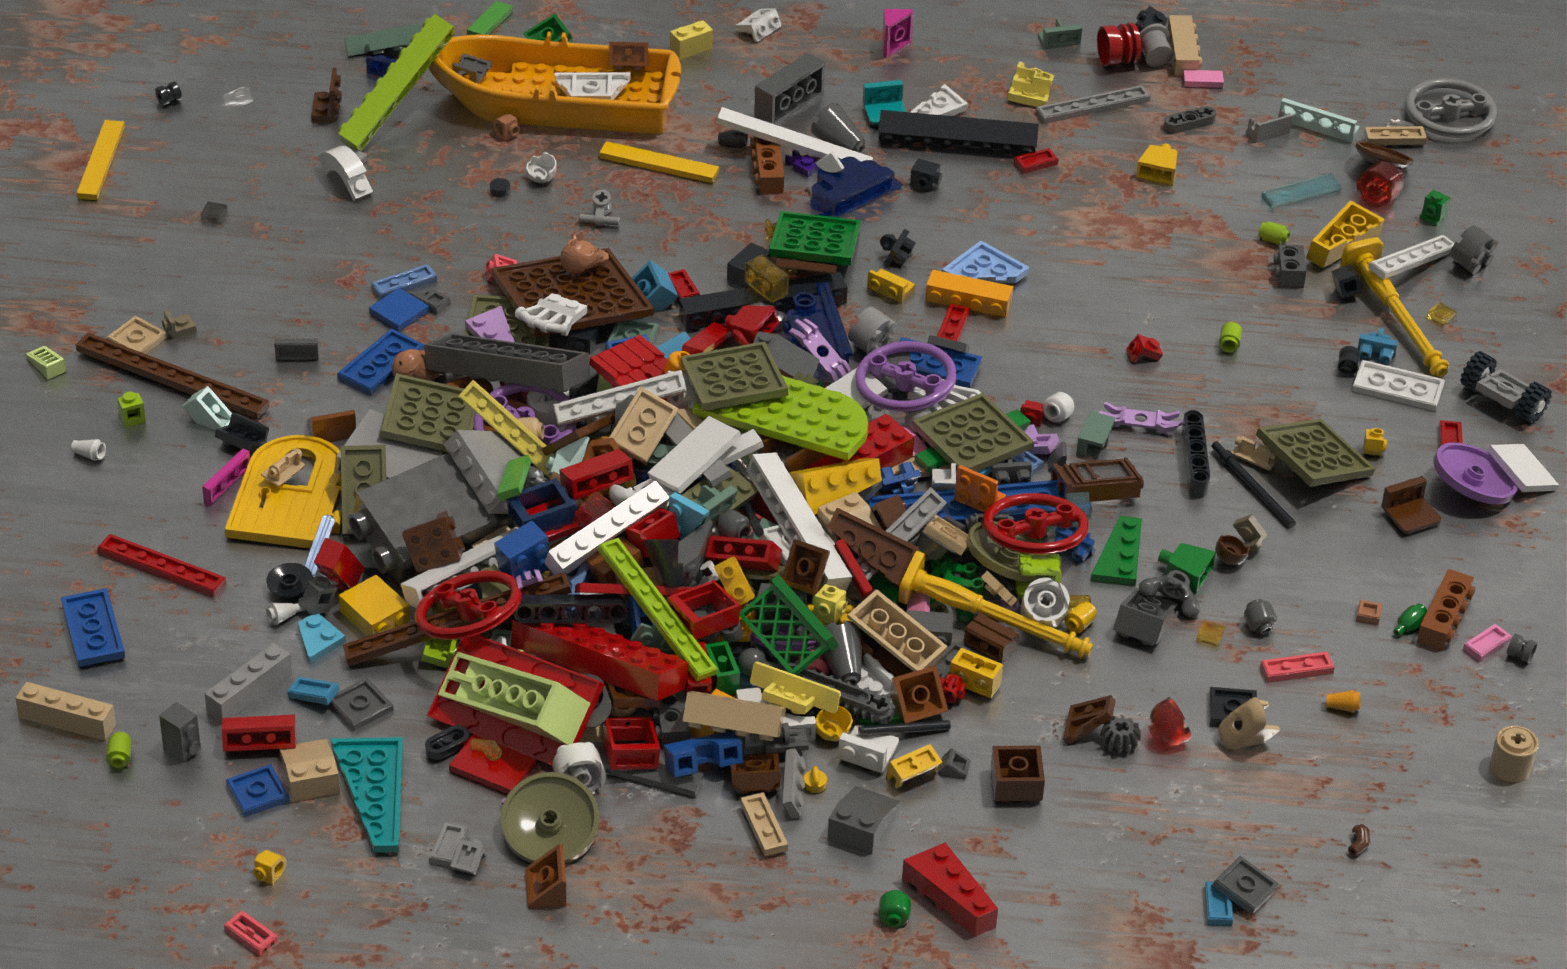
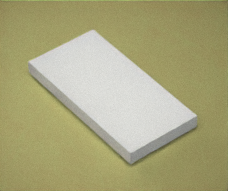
M1362 360L1352 391L1436 412L1445 380Z
M708 416L648 472V475L654 481L681 493L742 437L739 430Z

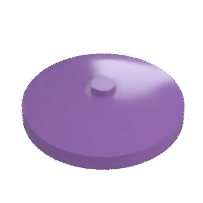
M1456 442L1446 443L1439 447L1433 458V464L1439 476L1456 491L1474 500L1488 504H1505L1512 500L1518 489V486L1488 452L1475 446Z

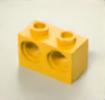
M963 648L958 651L951 661L950 674L961 677L963 683L966 684L965 688L992 698L1001 685L1003 664Z

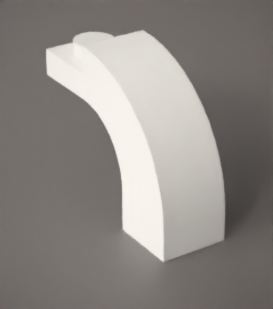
M341 145L318 156L326 174L336 171L341 176L353 201L373 193L365 176L367 171L364 165L350 148Z

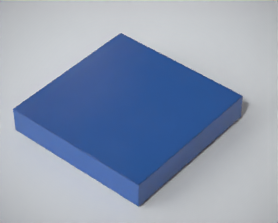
M401 288L396 289L369 307L370 314L398 331H401L429 312L427 304Z
M272 764L226 779V786L244 818L290 802V796Z

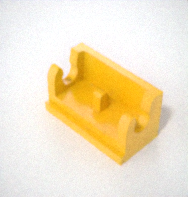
M931 744L890 761L886 777L888 780L895 777V788L897 789L902 787L904 781L929 770L932 773L938 771L943 762Z

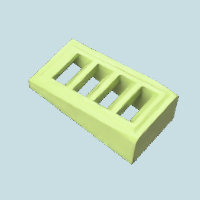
M46 346L26 353V358L47 380L67 371L65 360Z

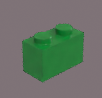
M728 641L706 644L707 655L718 668L716 675L711 676L713 690L718 689L728 695L736 694V690H739L740 671Z

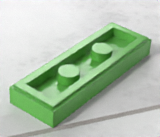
M495 1L467 29V35H489L513 12V6Z
M529 455L507 462L497 492L500 500L521 495L531 464Z

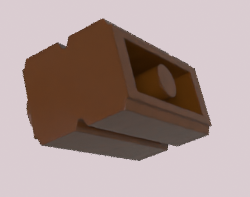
M979 613L966 626L964 643L1004 663L1009 658V655L1011 656L1016 651L1019 634L1014 629L997 623L995 619Z

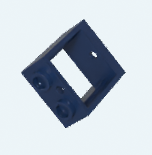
M557 478L523 489L521 495L506 499L508 513L518 528L533 521L545 533L576 522L575 512L578 511L574 499L569 498L566 487L564 485L561 486ZM556 498L561 504L530 516L525 510Z

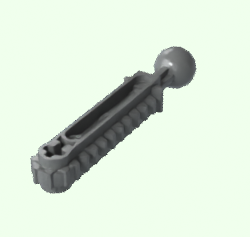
M758 648L745 649L739 655L738 667L748 677H751L753 664L756 661L788 672L783 666L767 661L764 652ZM797 660L794 663L789 662V666L792 669L799 664ZM808 667L797 675L839 690L841 696L838 706L854 713V716H862L864 720L867 718L872 723L876 722L882 725L888 721L891 722L893 715L896 714L892 698H888L884 694L878 695L875 691H867V688H859V685L853 686L850 682H842L840 678L838 680L834 679L832 675L826 676L823 672L818 673L815 669L810 670Z

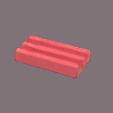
M243 910L224 924V930L259 956L263 954L264 949L268 950L271 948V943L276 944L278 942V936ZM239 920H242L244 923H246V924H247L248 926H250V927H246L244 924H242L241 922H239ZM255 931L264 936L266 939L264 940L262 937L257 935Z

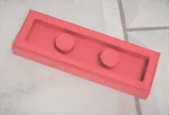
M1327 651L1261 660L1260 664L1267 682L1332 674L1335 668Z

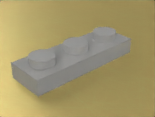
M795 748L786 750L782 802L791 819L801 817V806H804L802 790L805 788L803 774L806 770V763L804 758L799 756Z

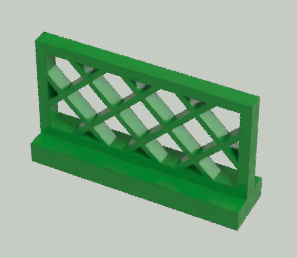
M777 575L771 580L773 584L741 610L739 617L789 673L798 675L829 648L833 651L839 644L786 582ZM775 593L778 596L777 605H766L767 598ZM753 610H760L759 620H749L746 616ZM765 610H776L775 620H764ZM781 610H790L791 619L779 620ZM763 625H774L772 636L762 635ZM778 626H789L788 636H777ZM794 626H805L804 636H793ZM776 641H787L786 651H776ZM792 641H803L802 651H791ZM808 641H818L821 644L815 651H807ZM790 656H801L800 663L792 669L789 666Z

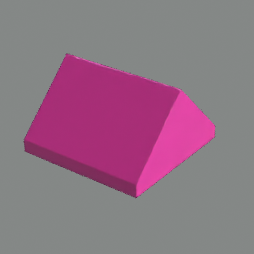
M884 9L882 46L885 58L912 42L914 10Z

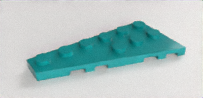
M403 737L330 738L332 749L373 851L399 852Z

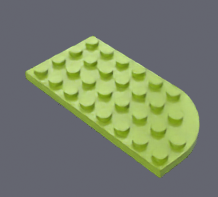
M783 375L782 377L788 387V396L778 399L761 400L756 403H744L733 407L716 408L711 411H702L698 401L692 406V414L704 418L710 416L724 424L748 431L754 429L758 434L844 460H849L864 444L868 436L866 412L854 399L841 392L784 377Z

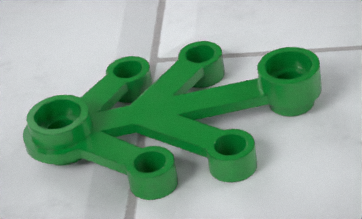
M948 555L943 556L938 561H931V569L933 570L931 575L939 578L943 576L944 579L959 584L975 593H982L986 589L982 578L968 580L953 576L951 571L965 574L967 578H973L978 574L975 563H967L965 565L953 563L952 558ZM930 597V604L936 603L933 602L936 600ZM956 608L957 618L961 622H969L975 617V614H972V612Z

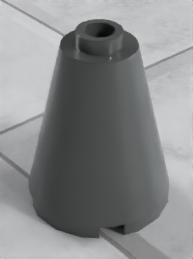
M829 104L817 115L819 117L817 123L813 121L811 133L815 137L859 153L864 150L865 139L839 104Z
M843 621L844 624L836 625V622L830 623L825 627L834 636L839 646L833 651L829 648L822 655L837 680L840 678L842 682H850L851 685L856 686L861 680L862 632L851 621ZM816 641L817 647H820L821 644Z

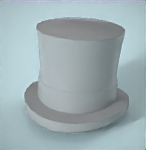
M1151 24L1145 27L1140 32L1141 52L1144 53L1147 64L1151 67H1160L1167 64L1173 57V50L1168 44L1170 39L1168 29L1162 24Z

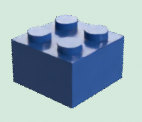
M533 521L526 523L494 542L498 569L501 572L507 573L515 579L521 575L523 581L526 580L524 572L531 571L532 576L535 577L534 570H539L540 573L548 570L547 565L544 563L548 551H550L548 536Z

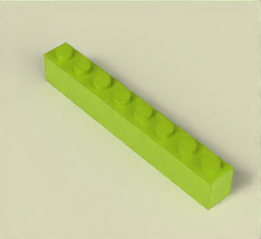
M435 13L431 18L425 20L421 31L413 35L409 46L401 50L397 61L389 65L385 76L377 80L373 91L365 95L359 108L356 107L351 113L349 121L341 125L338 134L342 143L359 151L365 148L455 35L453 25Z

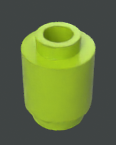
M1270 221L1267 223L1262 222L1258 237L1269 243L1283 245L1289 241L1290 231H1288V226Z
M1227 322L1222 325L1219 345L1223 351L1231 353L1240 346L1242 328L1239 324Z
M115 732L108 740L106 761L115 768L125 767L130 763L132 740L127 733Z

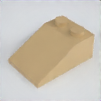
M857 492L818 507L817 520L834 542H836L837 538L826 529L837 507L882 529L869 505Z
M327 739L296 744V748L279 749L292 802L340 794L339 774Z

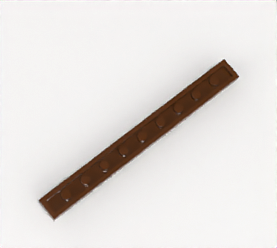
M87 333L75 344L76 351L192 395L209 386L227 408L255 419H259L270 407L269 400L91 333Z
M566 572L542 579L543 582H537L521 589L522 595L572 593ZM511 590L480 599L479 601L482 603L495 601L497 607H502L509 600ZM453 608L428 616L426 620L437 627L455 628L479 622L482 618L478 617L475 620L464 621L460 618L458 609ZM416 621L343 644L348 666L433 638L422 633Z

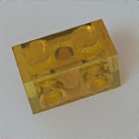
M762 254L746 262L745 282L772 303L788 295L789 275Z

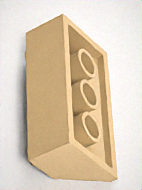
M877 589L847 615L849 620L913 671L934 665L938 666L942 662L948 646Z
M691 691L687 692L683 721L688 722V727L702 729L703 725L712 726L711 730L726 733V729L736 730L735 735L749 737L750 733L759 734V739L773 741V737L780 736L786 707Z

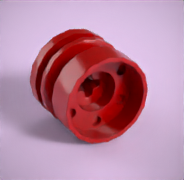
M1135 23L1119 24L1118 27L1107 25L1101 26L1098 29L1097 50L1103 66H1114L1120 64V62L1124 64L1129 62L1137 63L1140 60L1141 38Z

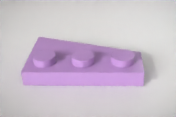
M501 306L465 320V327L473 336L515 342Z

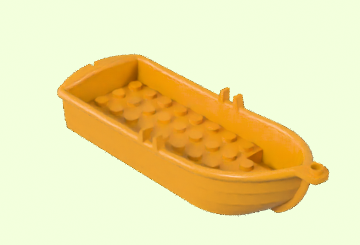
M551 32L547 33L545 41L501 35L452 37L428 67L435 79L444 88L453 93L470 112L485 120L494 121L509 113L517 118L518 124L650 134L664 133L668 107L677 92L681 77V64L674 51L649 48V66H644V70H633V66H625V69H613V65H609V45L569 43L566 33H562V42L551 41ZM462 54H468L476 57V59L481 58L492 63L489 72H486V76L479 84L472 82L469 74L461 76L452 70V64L460 63ZM630 72L631 80L614 100L567 97L555 82L554 73Z

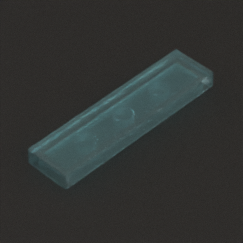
M1327 174L1263 191L1261 197L1273 209L1340 191L1341 184L1332 174Z

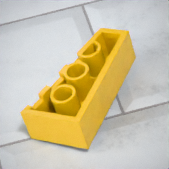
M1350 200L1312 240L1306 259L1322 268L1342 258L1343 250L1349 243L1373 237L1379 238L1385 219Z
M862 458L789 472L814 515L818 513V507L851 493H859L882 481L880 462L877 458Z

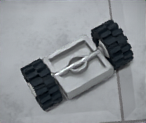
M1478 351L1474 356L1470 357V361H1467V366L1463 368L1464 372L1460 376L1462 377L1460 379L1462 385L1474 392H1481L1484 396L1499 402L1503 407L1517 408L1515 410L1516 415L1531 424L1540 419V416L1544 414V410L1548 408L1547 404H1550L1551 400L1549 399L1552 398V391L1538 382L1528 385L1501 369L1495 372L1494 368L1497 367V360L1482 351Z

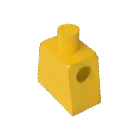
M1166 143L1161 144V146L1150 145L1138 160L1136 177L1173 185L1177 151L1171 149V146Z

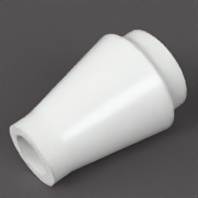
M99 439L74 440L71 444L72 453L97 461L105 456L106 445Z

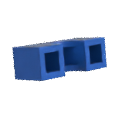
M732 731L664 745L665 766L674 777L698 773L697 765L701 763H716L720 767L743 763L741 739Z

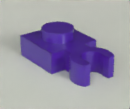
M792 150V156L785 155V162L793 165L794 170L806 177H810L821 169L816 164L818 160L808 154L801 156L799 151Z

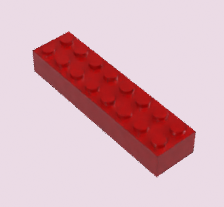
M884 414L868 422L867 439L849 460L827 455L805 469L862 458H877L880 462V469L885 467L892 468L913 457L914 436L888 414ZM758 493V496L751 500L752 508L760 516L778 525L762 496Z
M543 608V609H542V611H549V610H550L549 608ZM516 619L512 620L510 646L535 654L538 657L583 674H593L602 681L655 701L664 699L687 688L689 662L679 659L677 655L665 654L658 648L646 647L639 641L627 640L622 635L608 633L603 628L587 625V623H520Z

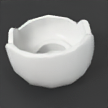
M543 152L539 157L533 155L526 164V174L533 182H549L556 174L557 161L553 155L547 152Z
M614 484L610 487L609 497L618 506L638 493V491L632 490L631 487L626 489Z

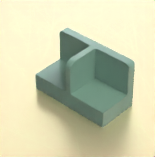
M1056 19L1055 27L1044 28L1043 32L1038 33V37L1044 48L1081 44L1082 27L1080 24L1063 26L1060 19Z
M1090 411L1078 437L1076 454L1085 456L1090 444L1106 447L1115 417Z
M732 485L722 492L714 487L702 486L698 498L693 500L696 504L709 510L708 516L701 521V524L703 525L708 520L712 521L732 507L738 490Z

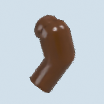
M1364 824L1355 825L1352 829V832L1356 833L1353 836L1357 841L1348 847V852L1354 857L1371 844L1370 830Z

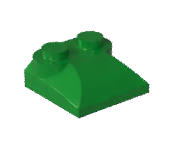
M556 13L523 33L526 39L545 41L547 33L551 32V41L562 42V33H566L568 42L573 43V37Z

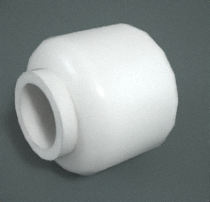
M1057 392L1045 399L1042 409L1049 421L1059 423L1073 414L1074 402L1068 394Z

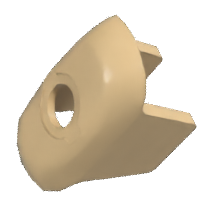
M1253 697L1233 710L1218 727L1220 741L1227 749L1234 750L1244 746L1263 744L1280 731L1278 726L1266 725L1264 709L1269 706L1268 702ZM1242 720V728L1238 731L1234 726V721Z

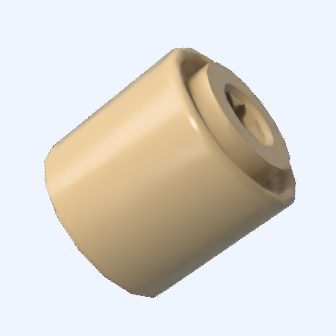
M1507 726L1498 731L1490 760L1492 772L1500 779L1508 782H1521L1528 779L1533 771L1539 747L1536 735L1529 729L1521 726Z

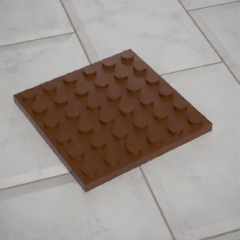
M609 248L600 249L609 254L608 261L579 274L567 272L561 265L560 256L491 268L492 277L515 310L519 307L526 309L535 306L540 298L545 299L550 294H558L566 299L575 300L586 305L587 314L576 321L570 330H583L587 327L604 326L609 323L643 319L654 315V307ZM528 327L534 337H544L548 334L557 333H544L539 328L533 329Z

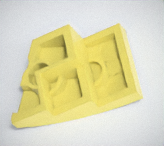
M1019 62L1007 100L1035 107L1046 105L1054 75L1038 68L1028 69L1024 67L1023 62Z

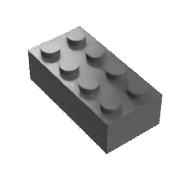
M807 52L755 86L754 118L776 125L823 95L825 62Z

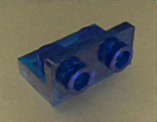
M383 55L368 56L366 58L367 74L384 77L389 65L392 62L395 63L397 59Z

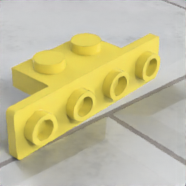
M758 661L753 664L750 683L764 688L762 700L768 701L771 705L786 707L795 714L805 715L813 706L831 713L837 712L841 696L839 690Z

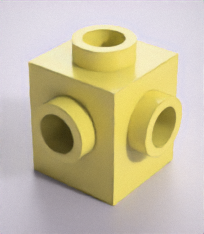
M825 584L813 596V614L819 621L828 624L837 623L847 609L848 603L845 601L846 591Z

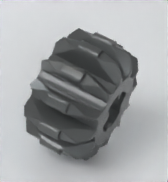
M1113 715L1112 719L1105 722L1101 729L1100 736L1103 746L1108 747L1109 752L1117 751L1118 755L1122 751L1129 754L1131 750H1136L1141 740L1139 723H1134L1132 718L1125 719L1123 715L1121 718Z

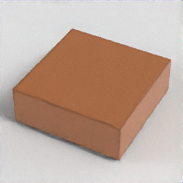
M1360 600L1356 621L1379 625L1382 604Z

